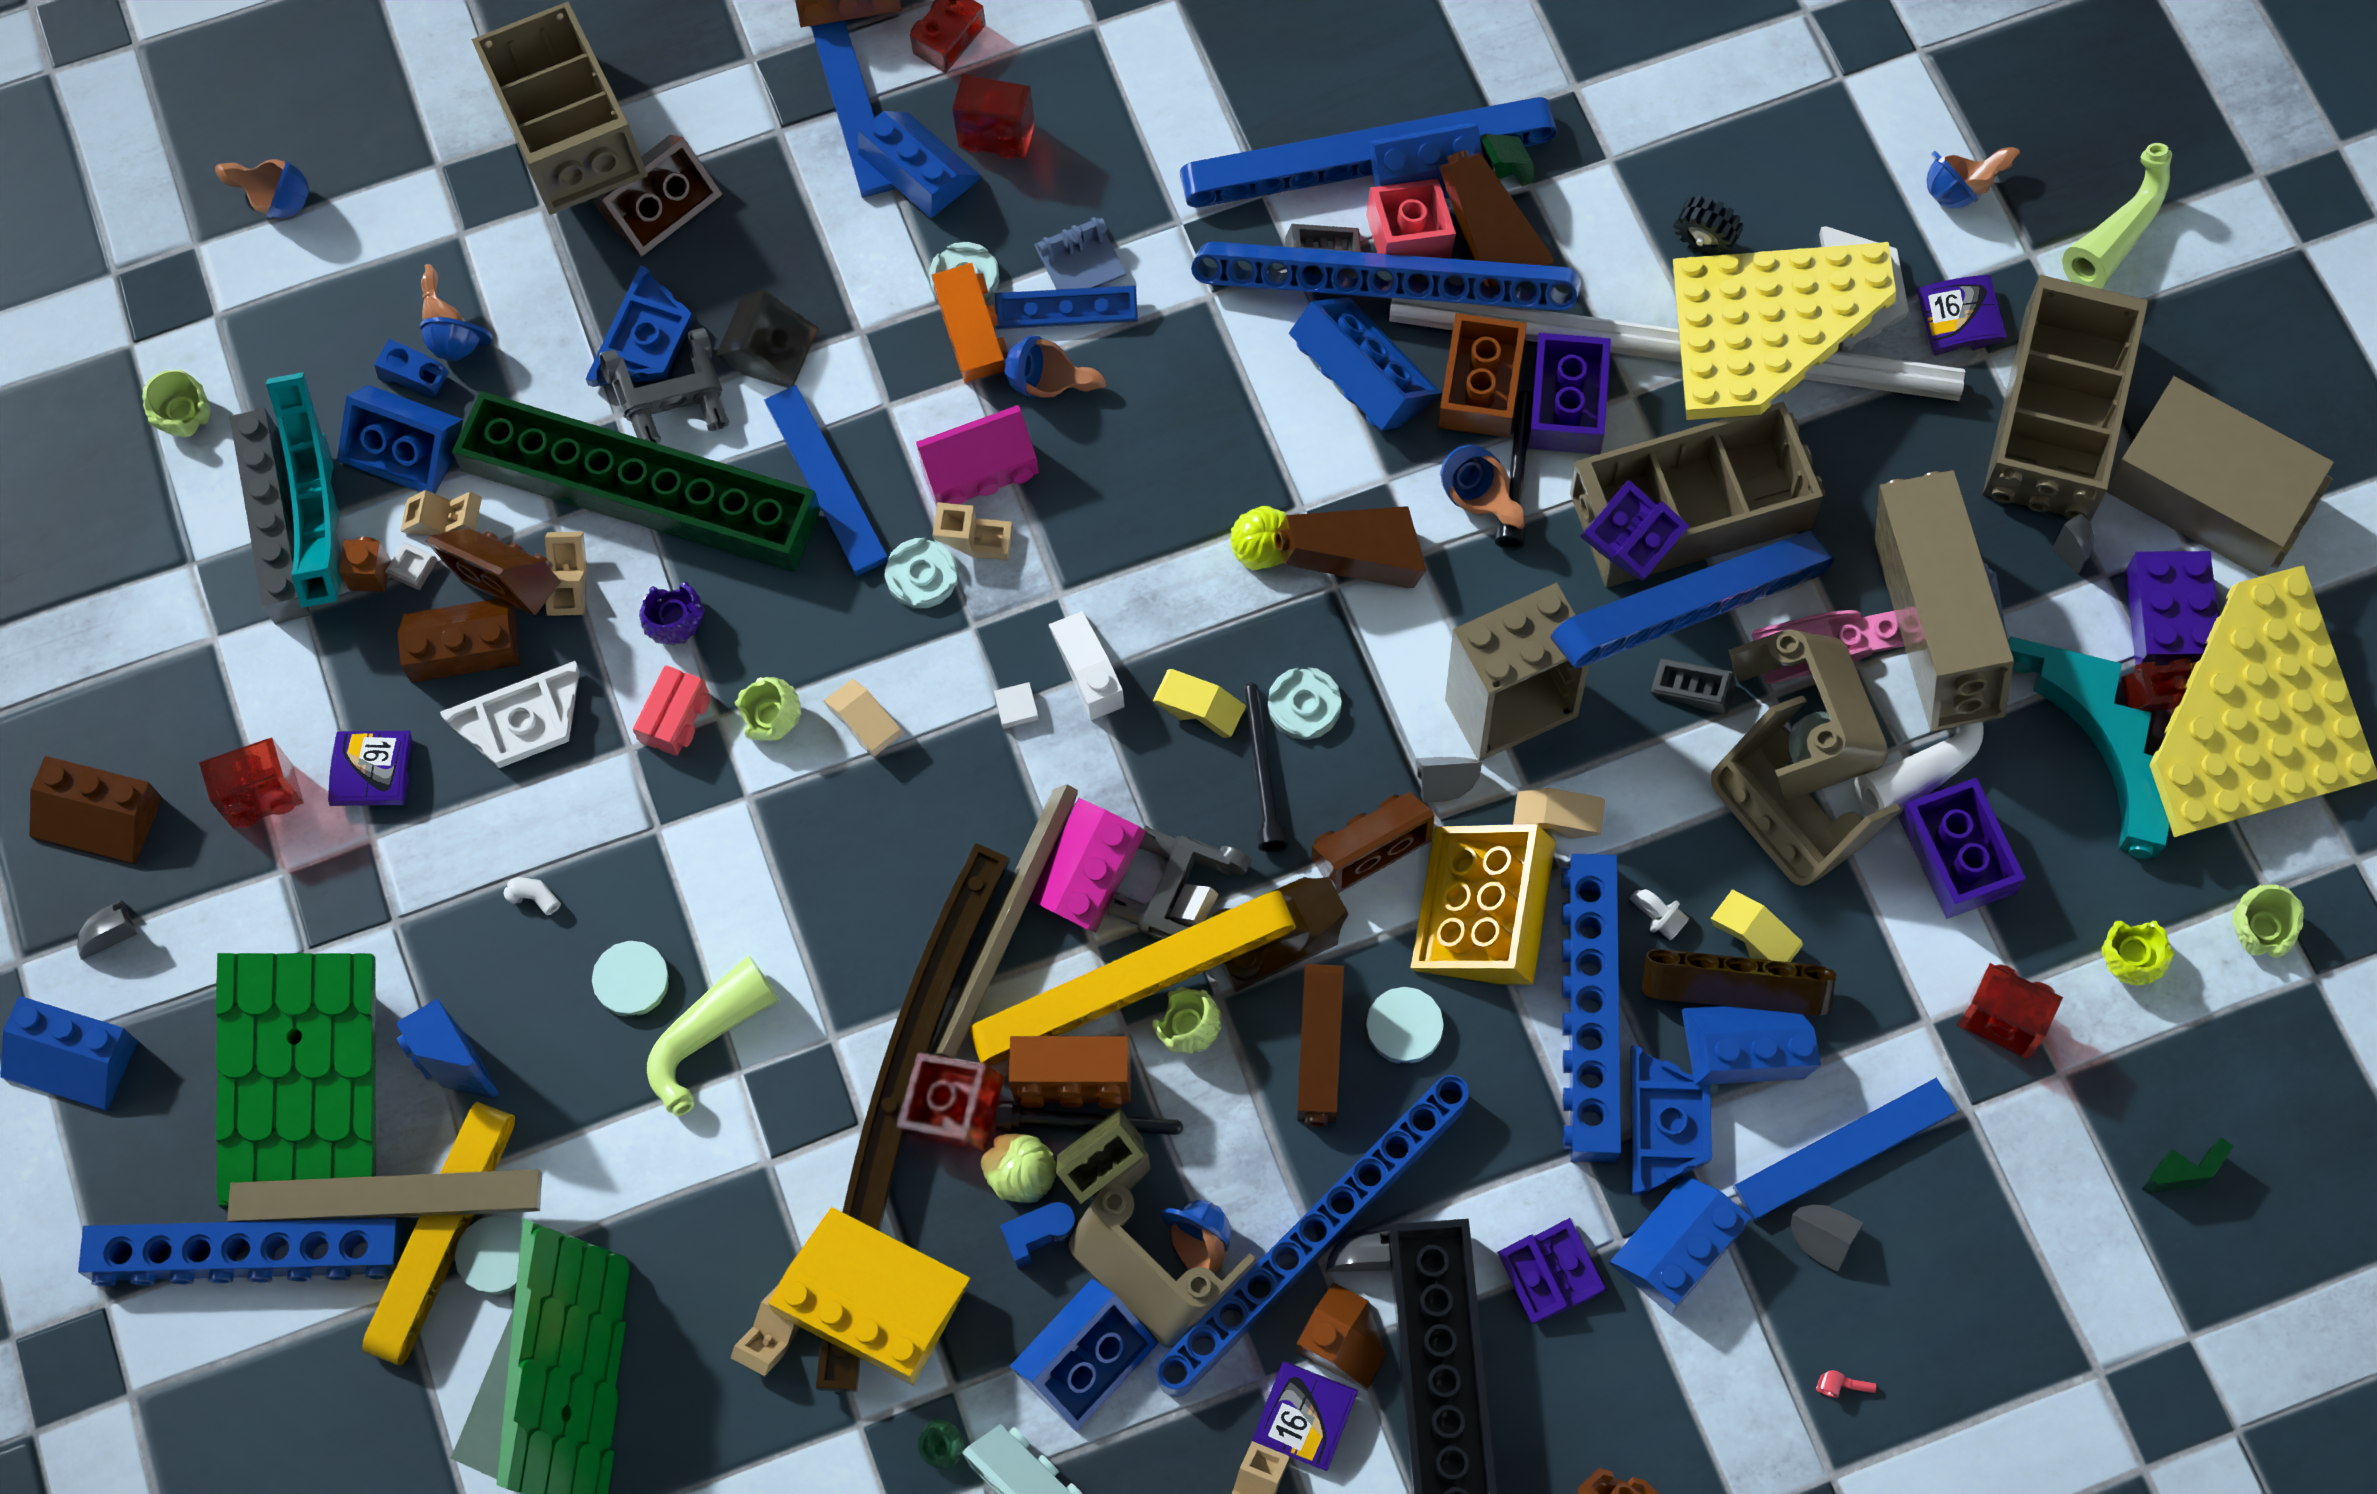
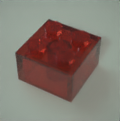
M962 74L952 108L958 147H963L971 152L984 151L995 153L1004 158L1017 157L1025 159L1035 127L1030 86Z
M272 737L199 762L210 802L232 828L251 826L260 818L272 814L281 815L288 813L294 809V806L304 803L294 766Z
M1989 963L1975 985L1957 1026L2029 1060L2046 1037L2063 997L2055 994V990L2045 983H2032L2019 977L2018 973L2011 967Z
M918 1052L897 1128L916 1139L985 1152L1005 1077L987 1064Z

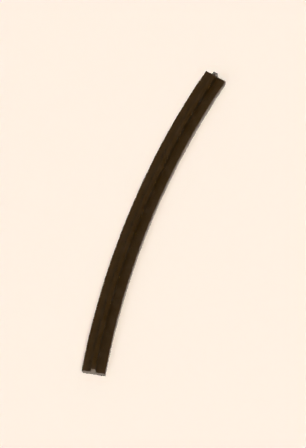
M978 843L974 844L955 881L913 976L879 1071L856 1151L842 1212L880 1232L904 1131L934 1036L970 945L1010 863L1009 857ZM821 1338L816 1389L834 1391L835 1394L857 1392L861 1358Z

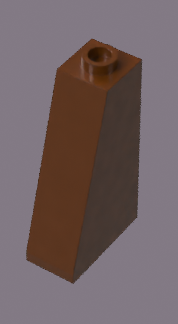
M1466 149L1447 156L1449 163L1439 166L1470 259L1475 261L1544 266L1554 263L1551 253L1482 154L1469 155ZM1485 279L1483 281L1489 288L1498 285V282L1493 279Z
M1408 506L1286 515L1274 535L1276 550L1281 552L1283 563L1286 566L1403 588H1414L1426 572Z
M1305 964L1297 1121H1305V1125L1310 1127H1326L1328 1123H1336L1344 966Z

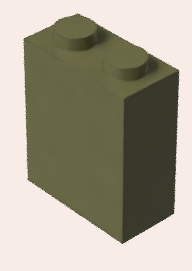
M1118 1108L1057 1155L1056 1173L1078 1202L1082 1204L1144 1156L1143 1137L1122 1110Z

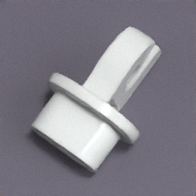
M1646 889L1636 890L1629 898L1645 914L1652 918L1650 931L1655 933L1658 930L1670 941L1689 920V917L1678 909L1680 903L1677 900L1666 906L1658 896Z

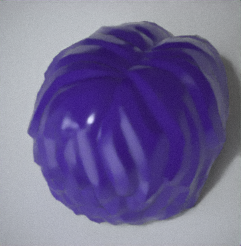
M683 582L679 589L671 592L652 586L649 588V594H646L643 599L639 618L644 634L653 639L654 642L676 645L686 643L690 637L694 636L697 627L701 623L705 609L701 604L700 596L694 588L689 586L688 582Z

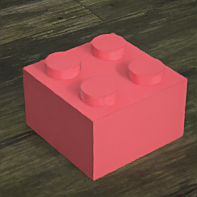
M1439 179L1370 187L1366 217L1378 254L1451 259L1456 232Z

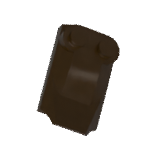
M1303 877L1273 890L1281 891L1296 928L1283 937L1221 964L1235 993L1338 945L1340 930L1348 916V912L1329 877ZM1224 908L1216 911L1212 914L1211 918L1225 911L1230 910V908Z

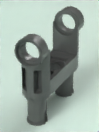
M704 328L688 332L689 345L692 352L689 353V357L695 374L634 388L623 357L619 358L616 350L613 349L599 354L604 378L608 384L612 383L623 416L628 421H631L637 438L657 444L660 443L661 437L657 432L652 414L695 403L700 404L709 431H716V423L719 430L729 425V419L720 400L722 387L711 360V343Z
M1145 826L1143 829L1146 830V833L1138 849L1167 859L1168 864L1151 902L1148 901L1147 904L1121 895L1119 892H1115L1112 897L1114 902L1110 901L1107 914L1138 925V930L1145 935L1159 940L1165 939L1188 928L1170 921L1169 915L1194 863L1230 876V873L1243 876L1247 873L1252 859L1243 851L1230 846H1221L1219 849L1185 835H1178L1175 838Z

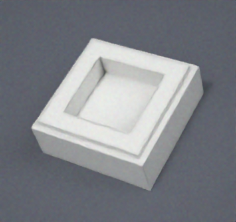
M403 542L385 572L388 577L420 590L438 560L435 555Z
M1029 682L993 691L1003 729L1039 720Z
M1185 884L1169 917L1180 924L1194 926L1206 920L1218 897V893L1211 887Z

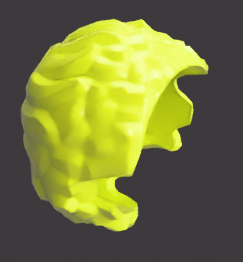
M1261 506L1240 515L1233 528H1231L1230 545L1237 560L1252 571L1282 564L1283 559L1281 552L1276 550L1274 535L1287 513L1273 509L1270 506Z
M2117 920L2110 928L2107 939L2102 947V956L2108 971L2112 972L2119 982L2136 986L2147 985L2163 977L2174 956L2166 930L2160 927L2157 921L2130 927L2123 921Z

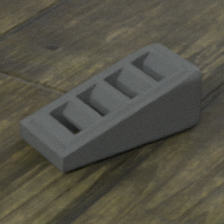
M1291 224L1285 237L1286 247L1362 252L1359 228ZM1342 240H1347L1348 250H1342ZM1328 241L1333 242V249L1328 248ZM1313 242H1318V248H1314Z
M1661 658L1651 693L1652 695L1696 708L1727 715L1736 681L1732 671ZM1671 672L1677 673L1673 688L1667 687ZM1686 676L1691 677L1687 691L1682 690ZM1700 681L1706 682L1703 694L1697 693ZM1715 685L1720 686L1717 696H1713Z

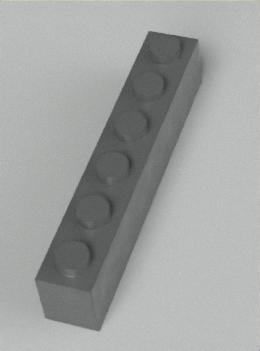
M265 408L230 416L262 607L274 624L309 616V607L301 608L291 577L294 560V522L277 427Z

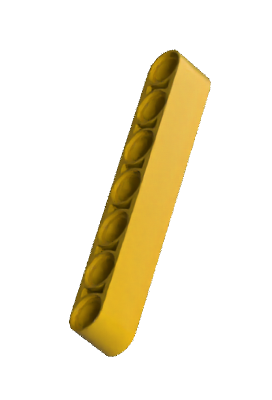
M480 1102L474 1103L465 1118L440 1174L495 1171L515 1124L514 1115ZM474 1214L419 1217L365 1333L362 1343L363 1352L399 1366L405 1363L455 1258L457 1243L466 1228L469 1227Z

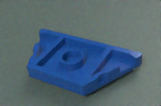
M640 265L585 378L588 386L612 385V383L608 384L604 378L599 354L613 349L616 350L619 358L623 357L632 383L666 379L694 321L692 313L681 302H677L673 298L672 293L664 285L661 286L644 266Z
M1631 1045L1632 1196H1639L1711 1162L1710 1085L1694 1084L1693 1074H1687L1679 1066L1667 1060L1662 1062L1644 1053L1643 1048Z

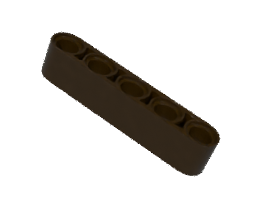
M1654 949L1646 954L1641 990L1651 998L1807 1015H1826L1831 1012L1837 975L1832 969L1819 965Z

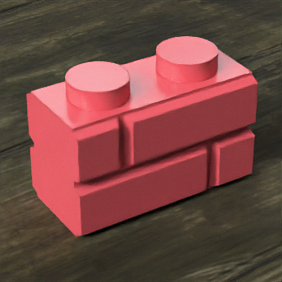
M664 666L632 729L637 740L650 747L659 748L661 751L678 756L682 746L688 747L695 733L693 724L698 714L703 715L710 704L711 696L708 694L709 690L705 681L702 678L689 673H683L681 670L673 667Z

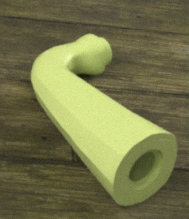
M2150 144L2141 154L2140 162L2146 171L2143 183L2136 195L2092 232L2071 245L2064 252L2062 258L2063 270L2071 282L2102 289L2154 219L2165 199L2170 182L2172 152L2168 150L2165 144Z
M750 955L744 958L661 1035L650 1052L647 1062L649 1084L655 1094L663 1101L666 1110L669 1113H673L675 1117L688 1113L695 1105L693 1102L694 1097L690 1090L680 1086L676 1081V1068L684 1058L739 1023L780 1001L768 979Z

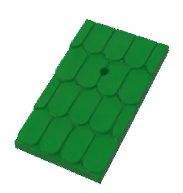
M217 953L216 1067L218 1076L216 1192L218 1206L228 1208L230 1183L376 1176V957L372 953Z
M523 1218L514 1308L451 1459L496 1479V1485L523 1494H608L615 1453L610 1448L618 1404L616 1381L626 1322L622 1321L630 1272L626 1256Z

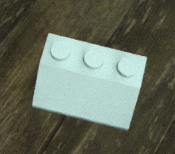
M999 1424L962 1452L969 1466L997 1494H1083L1072 1483L1067 1487L1055 1478L1059 1473L1058 1469L1043 1455L1036 1459L1026 1449L1030 1442L1015 1427L1008 1432Z

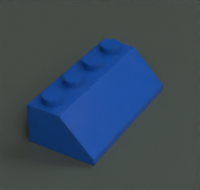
M1350 297L1311 301L1288 333L1297 342L1298 349L1305 355L1310 356L1320 366L1321 373L1328 379L1333 380L1343 390L1344 397L1349 402L1357 405L1366 414L1367 421L1381 431L1400 428L1442 394Z

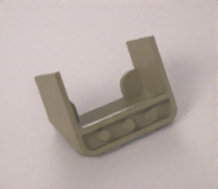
M1787 629L1728 650L1738 683L1784 666H1794L1807 661L1831 720L1815 727L1809 733L1807 746L1811 758L1775 770L1784 802L1877 770L1884 765L1888 757L1886 741L1848 648L1842 640L1835 637Z
M1803 696L1771 706L1719 762L1711 774V785L1715 793L1789 880L1800 886H1805L1819 880L1863 848L1901 810L1896 803L1865 818L1859 813L1847 812L1840 815L1833 822L1810 794L1784 802L1775 770L1786 767L1792 761L1789 752V735L1791 732L1785 727V724L1807 702Z
M1144 1150V1156L1110 1181L1097 1193L1071 1233L1069 1248L1073 1258L1098 1283L1115 1293L1159 1344L1167 1348H1173L1256 1264V1258L1249 1253L1222 1281L1212 1271L1203 1267L1191 1268L1175 1281L1121 1228L1134 1211V1198L1130 1190L1151 1170L1149 1155Z

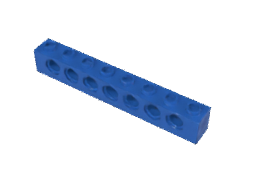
M1571 854L1568 867H1562L1561 889H1568V903H1562L1561 923L1563 926H1568L1569 939H1562V962H1569V976L1562 977V999H1569V1013H1563L1562 1035L1569 1036V1050H1563L1562 1070L1563 1073H1570V1088H1563V1111H1570V1125H1564L1563 1149H1570V1161L1617 1163L1621 1154L1617 855ZM1583 891H1591L1598 896V900L1586 902L1579 894ZM1583 927H1592L1598 932L1599 936L1594 939H1588L1582 936L1579 930ZM1585 963L1594 964L1599 969V973L1594 976L1586 975L1581 971L1580 966ZM1584 1000L1595 1001L1599 1005L1600 1010L1595 1013L1586 1012L1582 1009L1580 1003ZM1584 1037H1593L1600 1043L1601 1047L1596 1050H1588L1582 1046L1580 1040ZM1592 1074L1598 1077L1601 1085L1596 1088H1589L1582 1083L1580 1078L1583 1075ZM1585 1112H1594L1600 1117L1601 1123L1597 1126H1589L1582 1121L1581 1115Z
M397 1218L83 1226L78 1273L89 1279L92 1285L103 1287L115 1286L116 1280H130L131 1284L148 1286L154 1285L155 1279H169V1282L173 1284L188 1285L194 1283V1278H209V1282L227 1284L233 1282V1277H248V1281L266 1283L272 1281V1276H287V1279L290 1281L306 1282L311 1280L312 1275H326V1278L329 1280L345 1281L350 1280L352 1274H366L365 1277L368 1279L384 1280L389 1279L390 1274L394 1273L404 1252L406 1227ZM366 1242L368 1244L366 1253L362 1257L354 1259L352 1257L354 1248L358 1244ZM327 1243L328 1251L326 1255L315 1260L313 1258L315 1249L319 1245ZM289 1244L288 1254L283 1259L276 1261L274 1258L276 1250L282 1245ZM249 1245L250 1252L248 1256L242 1261H236L238 1250L243 1246ZM210 1246L211 1251L208 1258L202 1262H197L199 1251ZM171 1247V1255L168 1260L158 1263V1256L161 1251ZM132 1248L131 1258L126 1263L119 1264L120 1255L125 1250Z

